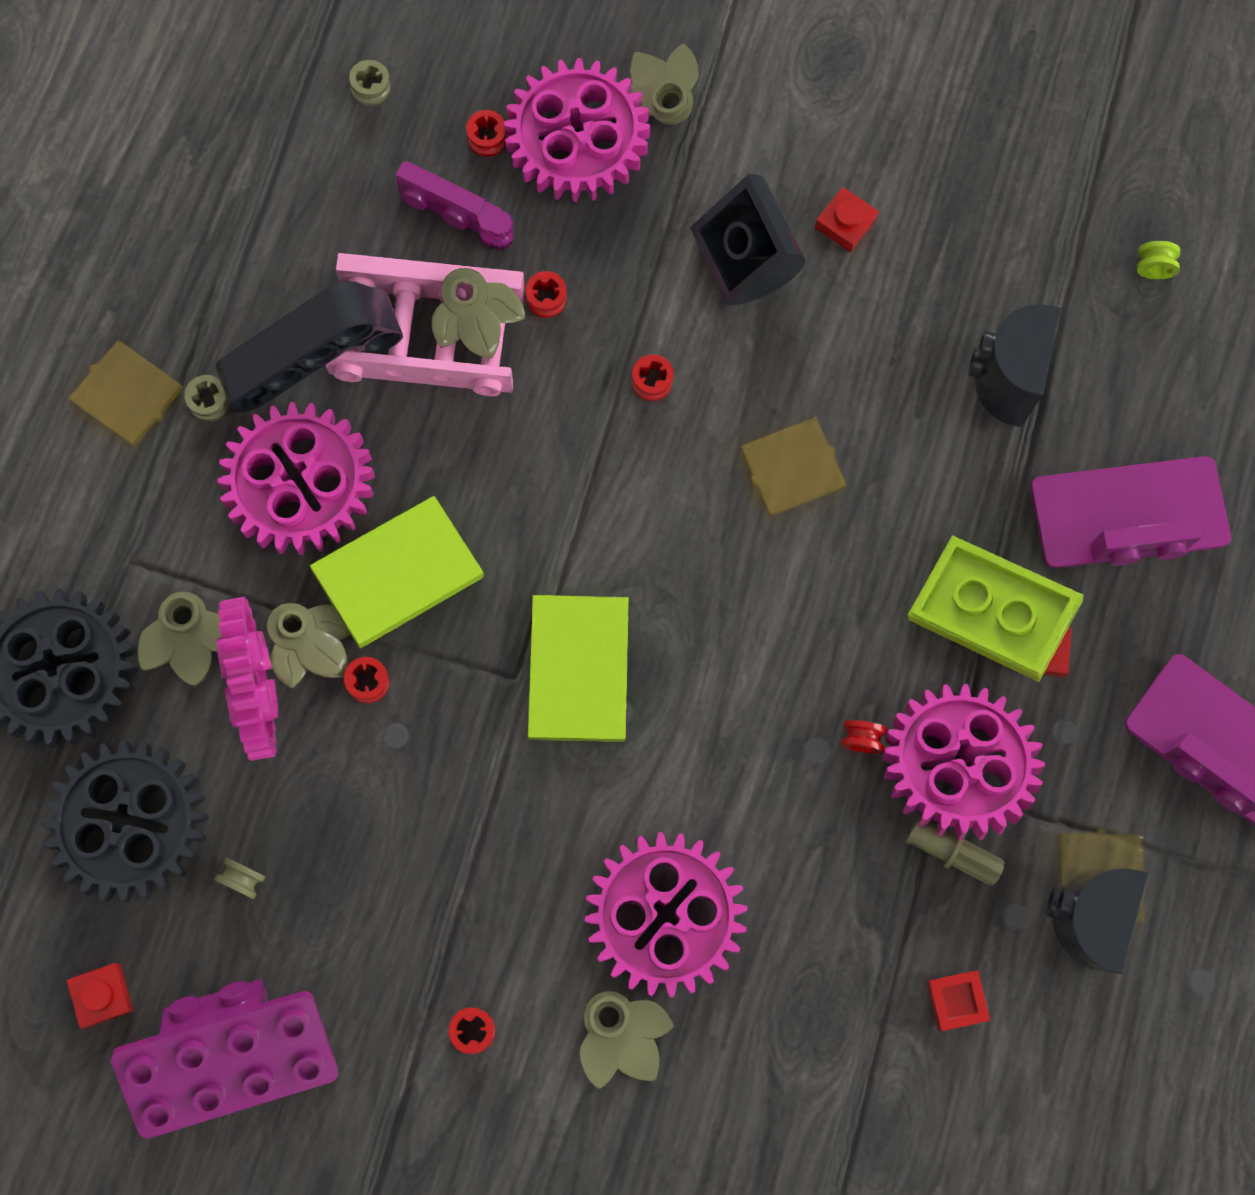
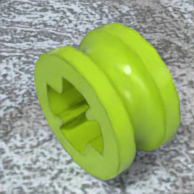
M1152 241L1139 247L1138 257L1142 261L1137 264V272L1142 277L1148 279H1167L1179 273L1180 265L1176 260L1180 257V247L1177 244L1168 241Z

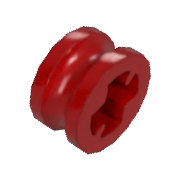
M482 110L474 113L469 118L466 132L468 145L471 150L483 157H491L501 153L506 147L505 139L507 138L502 116L495 111ZM486 127L488 132L490 127L494 128L495 137L487 140L485 135L484 140L479 138V129Z
M542 271L533 275L526 284V302L534 315L541 318H552L564 310L567 303V288L564 280L558 274ZM550 288L554 289V301L549 298H545L542 302L538 301V289L545 292Z
M649 354L641 357L635 363L632 371V387L634 392L646 401H658L665 398L673 386L674 371L671 363L660 355ZM651 369H656L660 371L659 378L665 377V381L657 380L655 387H650L646 385V378L640 379V376H648Z
M373 657L355 659L344 672L346 689L355 700L361 703L371 704L377 702L386 695L389 689L390 678L382 663ZM369 669L376 670L374 678L378 682L377 687L372 691L367 686L365 687V692L357 690L360 683L356 675L361 670H364L366 674H369Z
M860 720L844 721L843 729L847 731V737L841 740L840 746L842 748L864 754L884 753L885 746L880 743V739L882 736L887 735V728L885 726Z
M468 1007L460 1010L453 1016L449 1024V1037L457 1050L465 1054H477L485 1051L491 1045L495 1037V1025L487 1012L479 1008ZM477 1017L481 1018L486 1025L480 1029L481 1031H486L484 1040L481 1043L471 1040L467 1045L464 1044L459 1038V1035L464 1034V1031H458L461 1021L465 1019L472 1022Z

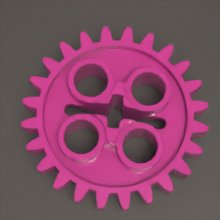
M577 58L574 69L571 70L567 69L563 60H559L558 72L554 74L547 67L542 66L541 81L528 75L526 77L528 92L515 89L514 95L517 104H507V115L510 120L504 121L506 136H509L505 139L507 152L514 153L511 156L513 167H524L522 170L523 180L528 182L538 177L537 190L540 193L546 190L549 185L554 186V196L557 200H559L565 190H570L573 202H577L580 192L587 190L592 201L596 200L597 188L601 186L610 195L613 194L614 179L628 184L629 172L627 168L634 171L640 170L639 156L647 155L648 142L645 140L650 138V125L646 124L649 110L648 107H640L642 105L641 92L630 93L631 79L626 78L617 83V69L615 67L610 69L605 75L601 74L600 61H595L590 70H584L581 58ZM593 101L603 104L602 107L597 109H590L585 105ZM547 111L559 113L557 117L552 119L541 116ZM574 128H579L580 132H575ZM601 141H608L614 144L609 149L595 147ZM557 151H566L570 154L565 159L551 157Z
M290 402L287 415L283 416L280 415L275 406H271V420L265 422L260 416L254 414L253 421L256 428L253 431L242 426L237 428L243 438L242 443H226L234 458L220 459L219 461L222 469L230 473V475L217 479L220 487L223 490L229 491L220 497L221 502L225 508H234L228 514L234 525L244 522L241 532L247 539L258 532L257 543L263 549L275 539V548L279 554H284L289 543H293L298 554L303 555L306 542L310 541L313 542L319 552L323 551V537L328 535L336 543L341 542L337 529L342 525L354 531L356 527L350 515L352 513L366 515L367 513L364 504L359 498L373 497L371 487L362 483L375 478L372 467L363 466L372 460L369 450L359 449L364 443L362 436L359 432L349 435L351 426L346 418L334 425L335 415L331 409L325 411L318 418L317 410L313 403L308 405L304 414H299L295 403ZM312 440L315 442L310 452L306 454L293 453L295 446L300 441ZM274 446H280L299 476L303 477L309 491L321 505L319 511L315 512L311 509L295 482L290 479L284 466L273 452ZM263 465L275 467L273 474L265 480L253 479V475L259 467ZM327 477L341 479L339 486L331 492L318 490L320 482ZM288 502L300 504V509L294 516L290 518L278 516V512L284 504Z
M245 597L224 600L219 603L220 610H218L220 623L218 624L221 637L216 639L221 679L227 678L228 688L223 690L227 700L231 723L234 728L239 727L240 740L243 742L245 754L247 753L249 760L274 757L277 752L274 719L278 718L279 714L275 679L268 680L266 671L273 668L262 631L256 630L255 619H253L251 607H249L248 600Z
M946 684L943 685L940 691L939 699L931 691L925 690L921 698L922 705L912 699L909 700L905 708L907 715L897 713L893 722V726L896 729H889L885 738V742L892 747L885 748L882 755L883 761L893 764L887 767L884 779L899 781L892 790V798L904 796L908 798L903 813L906 815L918 809L922 813L919 826L922 828L931 820L938 822L937 836L940 837L946 832L948 826L955 827L958 841L964 839L969 828L973 829L978 840H983L988 832V825L998 835L1002 834L1006 828V819L1016 825L1023 816L1021 809L1029 810L1036 800L1030 793H1037L1041 788L1043 781L1035 777V775H1039L1045 767V762L1033 758L1038 755L1042 748V743L1027 742L1035 727L1033 725L1019 727L1017 724L1023 711L1017 709L1009 714L1003 711L1006 704L1004 696L994 704L988 702L987 688H983L977 698L971 697L968 684H963L958 696H954L950 687ZM980 729L985 731L991 741L987 742L976 739L970 730ZM933 736L938 738L944 748L933 749L925 744L922 737ZM1001 752V753L1004 754L1005 757H1002V756H1000V755H991V754H992V753ZM956 756H960V759L954 760ZM967 763H972L970 767L966 766ZM921 765L935 768L933 770H923ZM991 773L1001 779L1003 787L990 786L985 782L982 774ZM945 781L950 783L954 787L956 794L945 795L937 790L934 782Z
M658 832L655 847H649L646 840L639 836L637 839L638 852L634 854L627 847L621 845L619 852L623 861L620 864L607 858L604 860V865L611 874L609 878L594 876L592 879L593 883L602 890L601 895H588L586 897V902L598 907V913L586 916L585 923L599 925L600 931L588 938L589 943H604L606 947L600 953L597 960L600 963L613 958L617 962L611 973L613 978L618 977L625 970L630 973L628 989L630 990L637 986L641 979L647 981V993L651 997L655 993L658 984H665L669 998H673L676 992V985L680 982L683 983L690 994L694 993V977L698 975L707 984L713 983V976L709 968L712 965L724 971L729 968L722 953L724 951L739 953L741 948L730 940L731 934H743L747 929L745 926L734 922V916L745 913L747 906L733 904L732 898L743 890L742 885L728 886L726 880L734 871L733 867L718 871L715 865L721 853L717 851L705 859L701 856L703 841L699 840L691 850L685 849L684 834L681 833L676 838L674 846H667L663 832ZM666 866L674 871L677 877V885L673 890L659 892L652 887L649 874L656 867ZM689 880H694L697 884L696 888L675 911L674 917L678 923L673 926L671 923L666 922L642 950L636 949L635 942L656 919L658 913L653 907L656 904L662 907L668 906ZM696 899H704L710 902L715 912L712 923L706 926H698L692 923L687 914L690 902ZM629 903L639 906L645 916L643 925L633 931L623 929L616 920L618 909ZM666 936L678 940L682 947L681 959L672 965L661 963L654 953L656 941Z

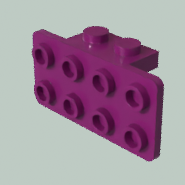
M1208 456L1039 476L1030 484L1045 565L1051 569L1111 562L1113 566H1122L1138 562L1141 558L1158 556L1159 560H1170L1185 556L1188 552L1223 548L1231 541V532L1216 463Z
M1176 654L1168 660L1124 722L1125 729L1171 763L1175 771L1182 777L1198 783L1214 795V799L1221 806L1229 811L1238 813L1255 826V707L1182 654Z
M262 979L249 983L244 981L234 982L213 994L199 998L188 996L175 1001L170 1007L163 1008L159 1035L117 1047L113 1050L111 1056V1065L137 1131L143 1138L156 1137L331 1083L338 1076V1066L313 995L310 992L301 991L268 1001V995Z

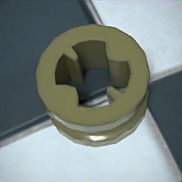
M364 60L353 66L349 74L353 98L365 106H375L385 101L390 93L387 68L375 60ZM369 77L377 78V83H373L370 89L363 88V83L367 82Z
M201 375L188 383L184 398L190 411L197 419L204 422H214L227 414L230 407L219 378L212 375ZM209 390L214 395V405L206 407L202 402L200 406H197L202 401L200 394L203 391Z
M225 857L223 861L225 871L222 874H216L214 880L255 899L257 895L255 885L259 882H264L266 876Z

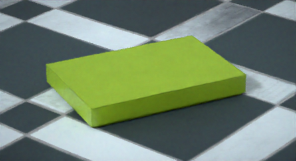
M435 496L310 565L312 573L359 649L484 578V572Z
M952 535L909 611L908 620L1039 682L1082 604L1084 595Z
M533 595L528 740L625 742L629 597Z

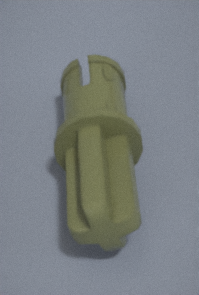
M919 814L906 837L905 843L911 844L944 861L943 867L946 869L953 866L987 885H994L998 881L1004 869V861L1001 858L965 840V837L962 841H958L956 834L946 830L942 837L937 836V824L931 821L921 828L919 826L921 815Z

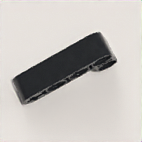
M344 281L325 288L222 357L215 367L230 410L246 412L263 406L351 348L370 353L388 350L401 342L403 333L387 292L358 282Z

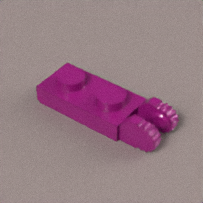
M408 161L401 164L395 175L399 195L408 205L418 210L428 208L440 214L447 224L456 229L465 230L467 227L478 232L482 244L488 247L492 246L494 250L498 249L500 251L503 249L505 251L506 248H510L509 246L513 245V218H510V214H507L506 211L502 212L501 208L487 202L485 199Z

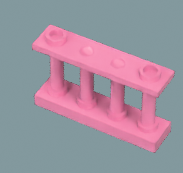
M338 253L336 272L340 282H358L383 290L396 297L395 315L403 333V339L396 346L389 349L388 355L364 353L351 348L326 364L328 373L333 374L339 380L347 382H358L362 378L468 388L483 396H498L501 392L512 393V370L508 367H499L505 323H500V343L494 357L490 359L482 357L481 365L453 362L456 342L444 348H441L437 343L435 360L407 357L415 301L420 299V297L439 299L442 302V283L450 272L458 268L474 269L485 278L486 282L506 284L515 292L522 305L524 304L525 296L523 272ZM467 282L460 283L456 288V295L460 300L467 301L473 295V288Z

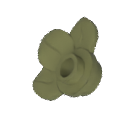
M681 44L671 53L666 62L646 53L635 52L630 69L633 83L631 84L630 93H642V105L640 107H648V116H653L658 122L674 125L684 121L692 112L694 100L691 90L699 77V67L692 51L685 44ZM669 100L679 101V105L674 108L666 109L664 107Z
M458 268L450 272L442 283L441 296L443 301L433 313L432 331L441 348L450 346L461 339L470 351L490 359L494 357L500 343V323L521 321L525 318V311L518 296L506 284L486 282L485 278L476 270ZM463 282L469 283L473 288V295L467 301L460 300L456 295L457 286Z
M177 592L168 596L159 608L158 620L147 626L141 633L138 645V661L141 669L148 671L170 663L171 668L179 678L191 686H198L210 672L213 652H217L216 639L221 637L218 624L220 623L219 614L207 611L204 602L193 593ZM184 609L191 610L192 616L190 621L185 624H178L176 621L177 614Z
M286 603L276 607L271 612L266 625L267 635L274 644L270 661L274 674L282 683L289 688H294L302 680L306 671L326 678L344 677V672L347 668V656L340 640L349 637L351 634L332 605L324 604L307 609L300 604ZM287 619H294L299 622L301 628L297 632L290 633L283 628L282 623Z
M606 991L595 995L585 1008L584 1023L588 1034L580 1047L581 1064L590 1082L595 1087L601 1089L610 1081L617 1069L635 1079L654 1081L658 1075L660 1060L654 1039L668 1033L674 1026L667 1012L653 1001L638 1000L629 1002L627 998L617 992ZM606 1007L614 1008L619 1014L618 1023L613 1027H605L600 1023L599 1014Z

